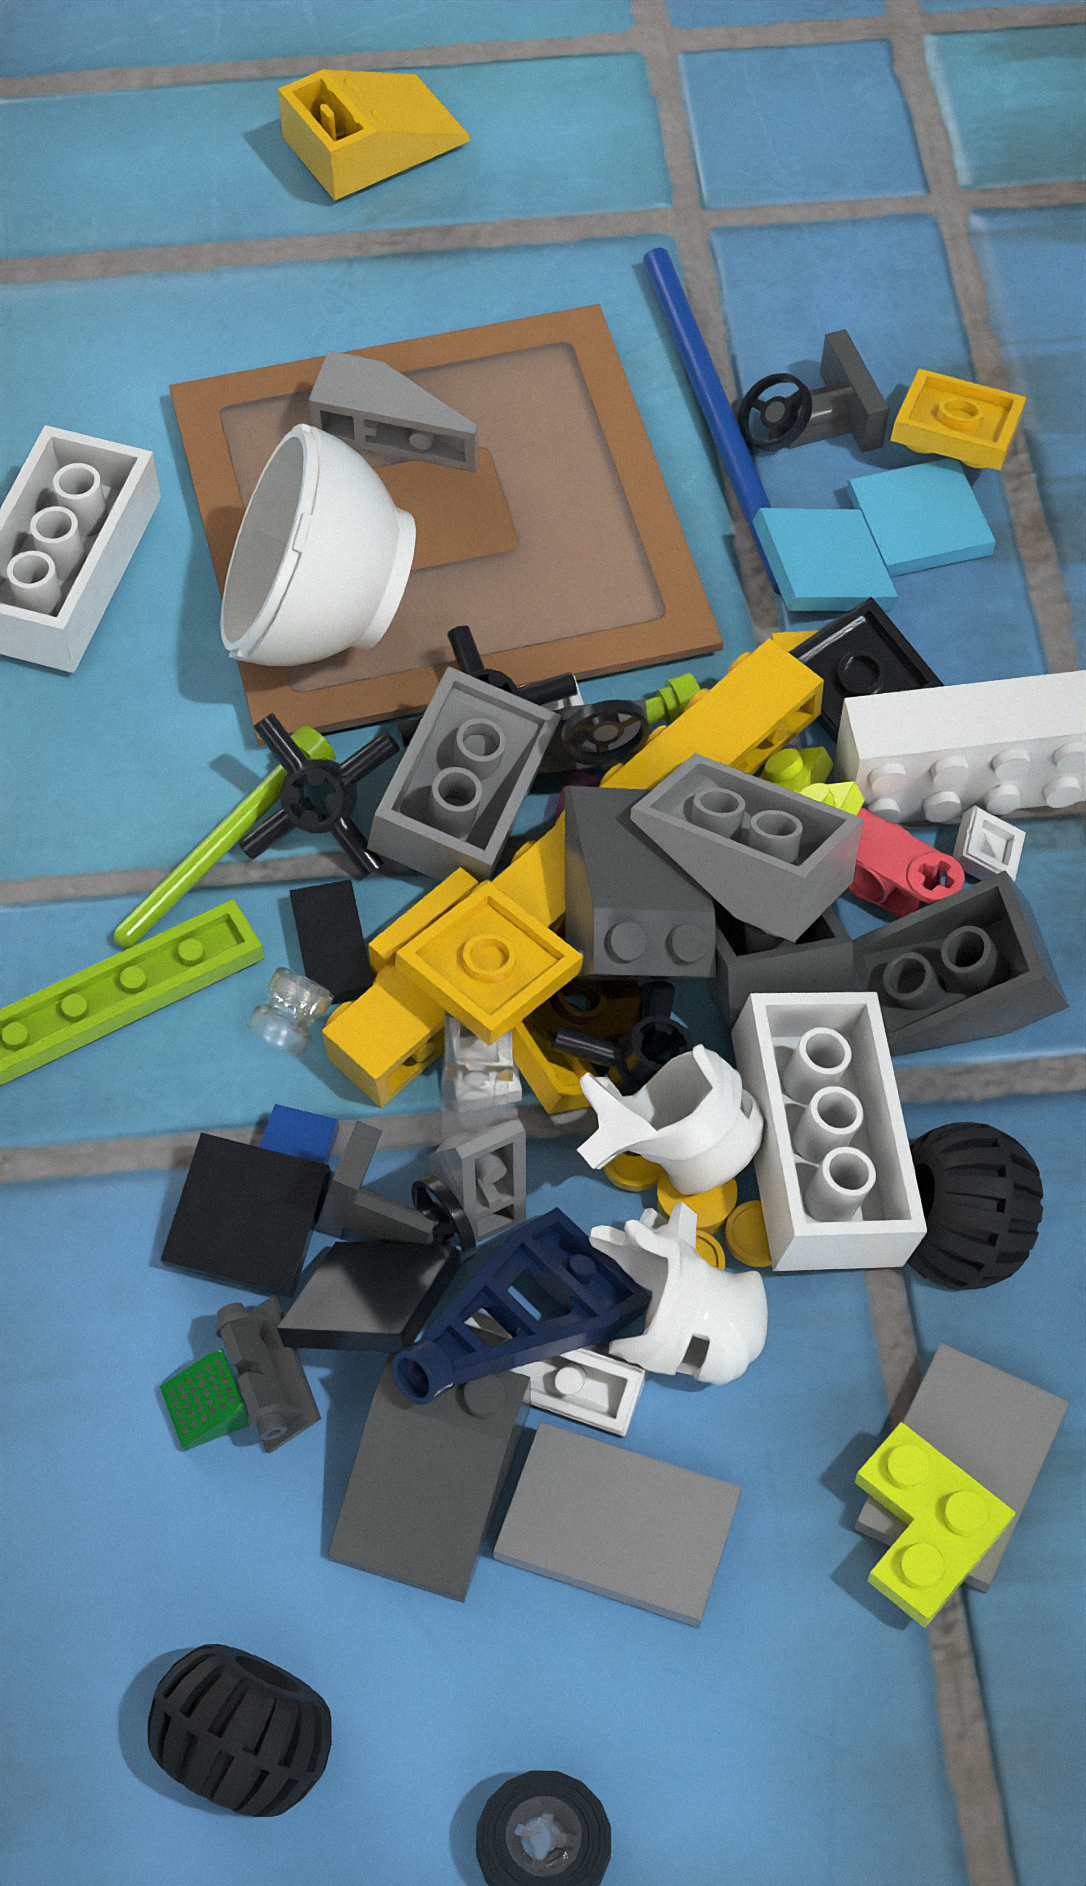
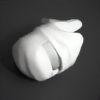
M702 1044L693 1047V1051L671 1059L632 1096H622L608 1077H594L590 1073H586L580 1078L581 1090L597 1113L599 1129L577 1151L593 1169L597 1167L600 1170L621 1153L631 1151L641 1154L648 1161L659 1163L668 1173V1179L681 1194H699L719 1187L734 1178L749 1164L760 1148L765 1127L762 1109L756 1103L753 1096L742 1089L740 1073L718 1056L717 1053L704 1048Z
M675 1203L668 1224L667 1219L653 1208L644 1209L639 1221L632 1219L626 1221L624 1225L625 1232L604 1225L591 1228L589 1231L591 1245L614 1258L637 1284L652 1292V1299L646 1314L644 1333L640 1336L609 1342L610 1355L623 1358L629 1363L639 1364L648 1371L667 1375H675L676 1372L693 1375L696 1381L709 1382L715 1386L725 1385L731 1380L739 1378L746 1371L748 1365L757 1359L764 1348L767 1336L768 1309L763 1279L756 1271L733 1274L714 1267L702 1259L695 1249L697 1214L685 1203Z

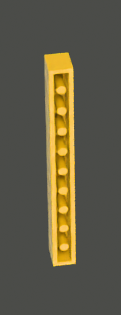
M769 638L753 653L744 652L732 663L727 675L712 689L704 688L696 693L680 717L668 727L662 725L655 729L649 735L642 750L625 765L618 763L604 775L599 787L653 790L694 753L753 775L766 764L771 756L779 752L821 714L824 679ZM565 809L559 815L555 826L538 841L531 840L525 843L516 852L509 867L493 881L490 879L482 881L470 893L472 894L487 881H490L562 940L565 939ZM394 960L378 973L373 986L355 1002H345L331 1014L325 1028L322 1030V1036L328 1060L374 1103L383 1108L448 1049V1042L457 1041L469 1029L395 969Z

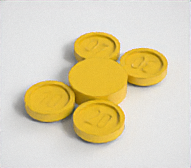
M621 1153L603 1167L607 1178L621 1189L638 1192L648 1190L657 1185V1210L660 1215L667 1219V1224L675 1203L683 1202L697 1214L695 1249L708 1264L721 1270L725 1268L724 1251L719 1242L711 1236L725 1227L726 1246L738 1261L752 1267L772 1265L761 1200L748 1201L736 1207L738 1193L735 1178L705 1193L683 1195L674 1188L668 1179V1173L659 1163L648 1161L642 1156L633 1157Z

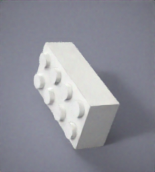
M47 425L44 426L0 508V654L71 673L75 672L161 499L153 451Z
M1086 670L844 698L832 769L835 783L855 781L865 799L862 808L885 821L895 824L923 820L945 822L956 816H962L963 813L974 805L992 815H1004L1016 809L1039 806L1063 808L1076 802L1086 801Z
M877 992L750 993L731 1031L737 1070L742 1079V1089L753 1096L756 1103L762 1109L765 1120L762 1142L759 1150L753 1156L773 1271L903 1267L926 1235L927 1227Z

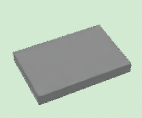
M940 1342L903 1423L1016 1512L1011 1524L963 1581L987 1593L1070 1402ZM869 1495L856 1522L855 1530L891 1547L908 1525Z
M540 1421L493 1551L494 1559L699 1628L740 1500L742 1487Z

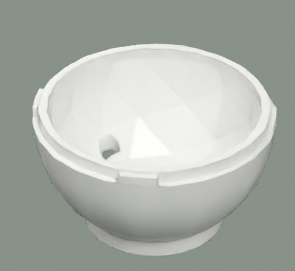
M302 423L293 427L292 431L284 436L267 462L243 517L227 572L221 609V639L225 649L230 651V658L265 666H297L320 661L350 646L369 650L381 640L388 629L403 596L415 548L416 526L411 513L395 506L391 495L377 473L359 453L340 439L316 427Z

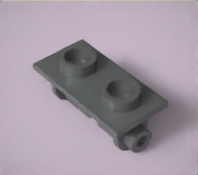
M271 1296L251 1311H245L242 1303L228 1304L218 1310L217 1316L219 1321L214 1327L217 1337L223 1339L232 1366L237 1367L239 1373L237 1381L250 1415L247 1419L249 1429L258 1431L267 1453H272L322 1419L296 1348L284 1347L277 1327L284 1318L277 1296Z

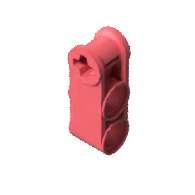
M861 807L857 816L863 818L864 821L853 882L848 887L851 893L868 903L879 906L900 919L919 910L921 901L925 902L926 907L963 889L965 882L964 870L957 860L911 836L901 826L885 821ZM943 871L947 874L945 885L941 883Z

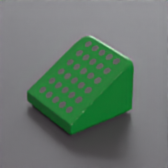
M222 1348L207 1354L160 1386L183 1451L248 1426L246 1409Z

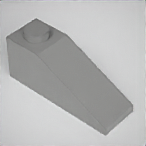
M333 351L327 352L308 399L311 427H316L340 439L349 447L476 472L479 465L477 424L383 361Z
M520 1119L489 1126L472 1135L468 1132L456 1134L446 1139L439 1145L436 1151L429 1154L430 1175L439 1178L457 1198L470 1222L476 1244L526 1221V1130Z

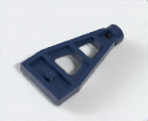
M556 1207L513 1232L425 1331L421 1339L395 1355L392 1361L393 1378L401 1393L408 1400L418 1405H426L456 1385L600 1343L642 1316L652 1296L637 1284L610 1256L594 1248L589 1241V1236ZM528 1273L569 1314L547 1321H538L508 1292V1289L519 1276ZM483 1308L513 1338L489 1348L464 1322Z

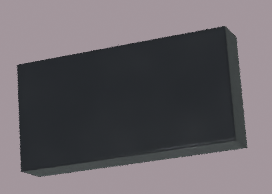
M351 879L289 890L311 1008L357 1000L373 986Z

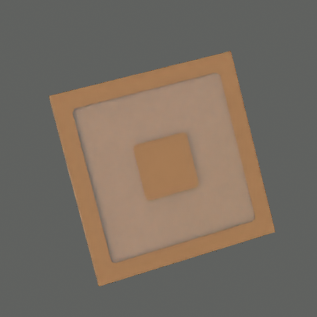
M600 304L341 352L343 354L358 355L385 362L477 424L479 465L476 472L351 447L377 473L391 495L395 506L411 513L415 521L416 539L413 561L403 596L388 629L381 640L369 650L350 646L320 661L297 666H265L237 660L253 726L269 714L274 713L291 736L301 725L309 726L319 733H325L425 712L447 667L449 666L460 671L447 633L461 625L470 627L485 669L503 672L512 679L517 687L571 672L576 680L723 650V640ZM326 355L169 385L222 600L233 549L251 496L267 462L284 436L299 424L303 423L311 426L308 399ZM254 729L258 746L266 745Z

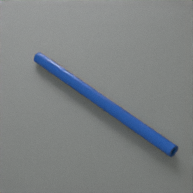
M661 247L653 248L644 255L643 264L772 588L776 594L782 595L752 523L759 508L772 507L669 253Z

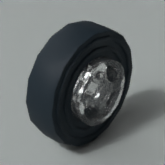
M531 1770L507 1780L487 1800L476 1826V1858L488 1886H599L611 1859V1825L602 1802L582 1781L559 1771ZM523 1839L529 1840V1843L522 1842V1841H523ZM556 1846L564 1848L563 1850L556 1849L552 1854L546 1856V1854L552 1851Z

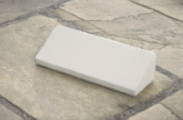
M483 1308L464 1322L489 1348L513 1338ZM597 1344L509 1370L530 1377L532 1405L624 1437L627 1435L649 1371L642 1368L639 1364L629 1363L623 1358L610 1355L608 1348Z

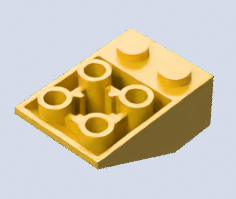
M323 69L278 88L282 137L334 201L470 141V135L416 74Z

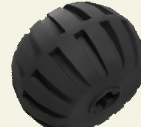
M976 1122L951 1123L926 1132L910 1146L927 1233L906 1263L924 1279L929 1278L931 1281L953 1290L986 1288L1011 1277L1028 1259L1029 1250L1033 1249L1039 1234L1037 1231L1038 1224L1042 1221L1043 1206L1041 1205V1200L1044 1196L1040 1172L1033 1157L1016 1139L988 1124Z
M221 1644L202 1645L177 1661L159 1682L148 1717V1746L152 1757L161 1769L165 1770L171 1778L183 1784L195 1794L219 1806L227 1807L234 1812L254 1817L278 1816L300 1802L324 1773L332 1745L330 1709L315 1690L301 1679L265 1659Z

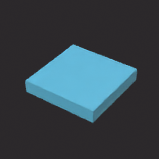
M950 457L849 479L847 494L853 508L861 509L890 577L993 555L996 541L958 459Z
M759 508L752 523L788 611H850L871 596L883 611H890L899 597L861 509Z

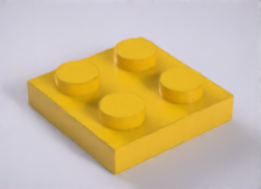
M919 368L894 421L890 441L906 445L910 450L917 453H937L959 459L965 465L972 468H992L1001 471L1022 417L1027 397Z
M487 881L395 952V969L488 1046H491L577 976L582 970L583 955L490 881Z

